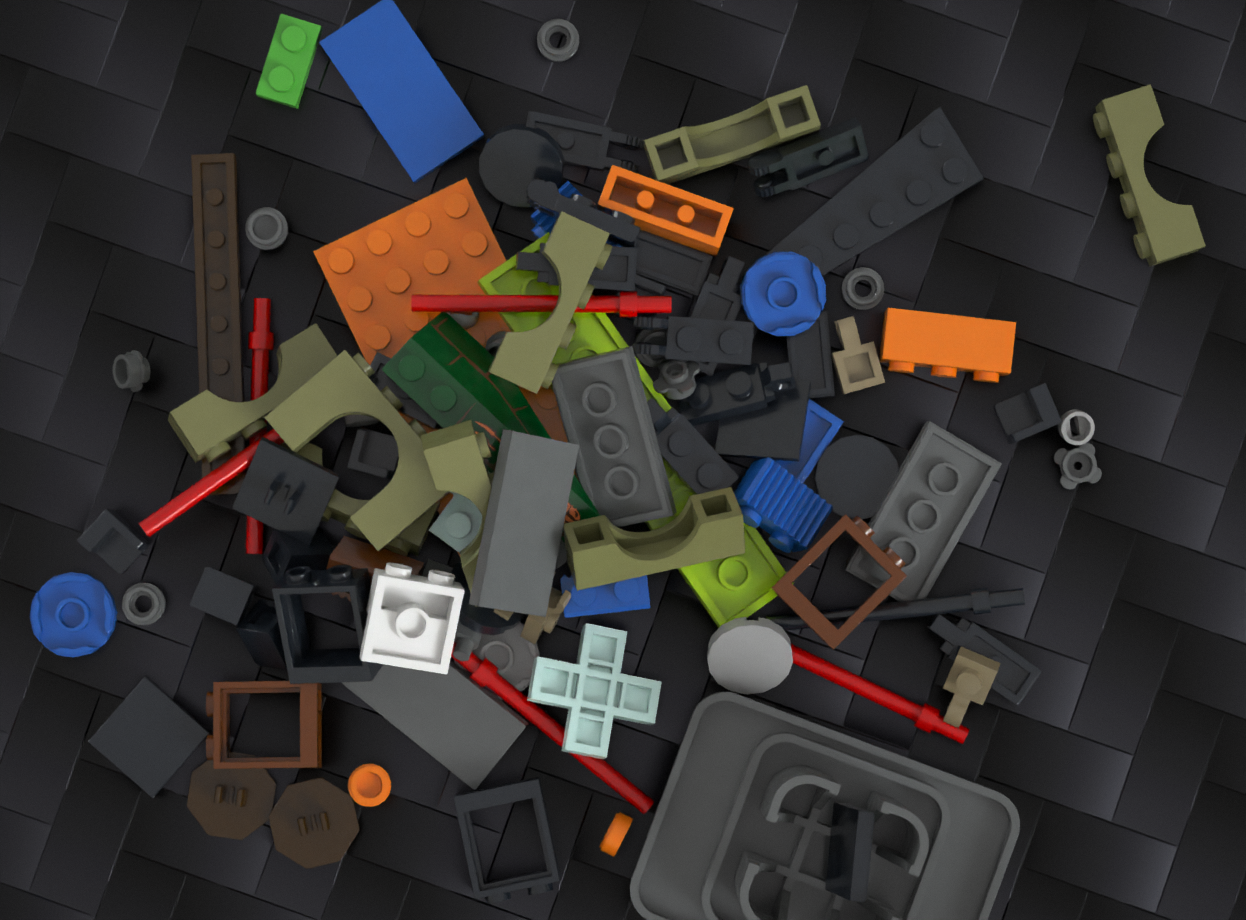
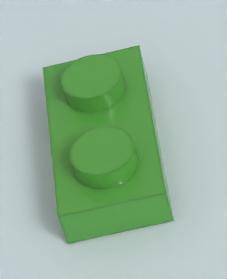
M280 14L255 93L257 97L298 109L323 30L320 25Z

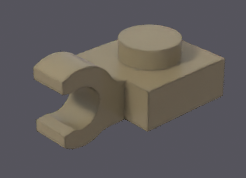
M853 316L834 321L843 350L831 353L842 394L885 383L874 341L861 345Z
M552 587L546 617L529 614L520 637L536 644L543 630L550 634L571 599V593L565 590L561 596L562 592Z
M962 646L960 647L943 686V689L954 693L943 722L959 728L970 701L981 705L984 704L1001 663Z

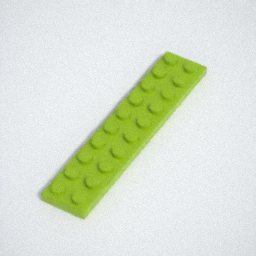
M548 232L520 252L539 253L540 243H546L550 233ZM516 255L477 282L486 295H559V286L537 282L538 272L516 270ZM552 312L498 313L511 332H524L541 325ZM574 313L570 323L576 325L572 339L567 349L558 347L552 363L557 364L629 346L606 313ZM636 358L646 399L648 400L652 397L667 413L671 406L661 393H657L654 390L652 379ZM664 461L677 512L673 516L645 521L651 531L663 527L674 520L684 509L689 496L694 495ZM745 523L744 554L677 568L718 628L735 618H748L778 595L771 587L786 573L756 528Z

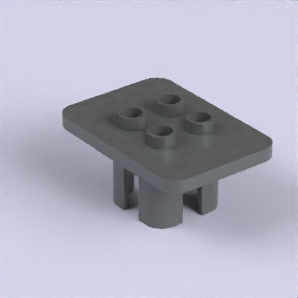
M728 691L715 692L703 698L696 705L691 715L631 877V901L637 912L646 920H988L1020 832V818L1011 800L998 791L737 693ZM834 802L848 803L872 811L875 814L868 892L865 902L849 901L825 890Z

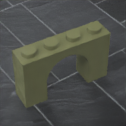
M344 350L264 418L295 453L332 422L345 416H369L382 422L390 429L397 442L399 453L396 472L390 483L350 517L370 543L380 552L451 491H441L435 488L421 441V435L427 434V432L416 419L409 424L397 411L403 404L388 386H385L380 391L370 380L369 377L375 371L359 352L351 357Z

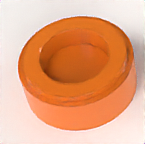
M364 764L357 767L350 774L347 784L350 797L361 806H377L388 797L391 790V780L388 773L382 767L376 764Z
M621 812L616 813L599 846L600 850L614 857L633 818Z

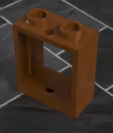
M845 514L771 587L832 650L907 577L901 570L906 563L889 546L882 551L870 539L875 532L858 515L851 520ZM845 531L890 577L837 629L792 583Z
M289 681L213 682V691L207 692L206 695L207 717H213V735H207L206 757L208 761L213 760V769L322 768V683L290 684ZM300 693V757L230 758V694Z

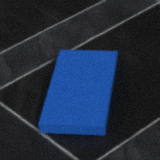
M381 0L319 42L414 184L485 137L393 0Z

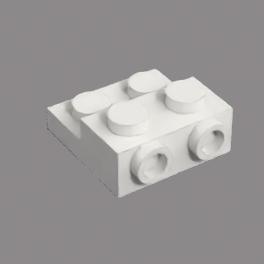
M386 563L385 570L375 568L366 608L368 617L359 656L361 661L447 674L464 595L462 585L459 582H454V574L440 570H429L428 577L412 575L411 567L399 563Z

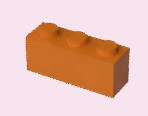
M615 165L611 166L597 204V210L610 215L612 210H616L635 219L634 225L640 227V230L714 257L718 254L734 209Z
M887 308L884 312L879 362L889 363L888 370L895 372L914 373V366L931 368L932 376L956 378L957 371L974 373L973 380L998 383L999 376L1011 374L1016 322Z

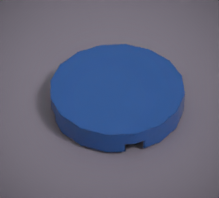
M791 251L771 252L758 258L746 271L740 286L741 305L747 318L754 322V325L759 330L775 336H794L809 329L816 322L826 303V284L819 268L806 257Z
M75 572L57 575L48 580L37 591L32 600L30 610L33 633L39 642H42L46 648L56 655L73 658L92 654L105 645L115 630L117 619L114 597L105 584L89 574Z

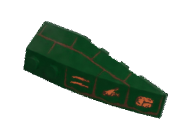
M441 312L412 336L381 370L442 428L471 420L476 434L484 432L492 456L484 460L487 470L492 473L495 472L503 429L549 439L551 437L519 387L488 372L494 357L447 312ZM573 475L564 524L600 516L575 475ZM562 531L561 540L565 543L564 532Z

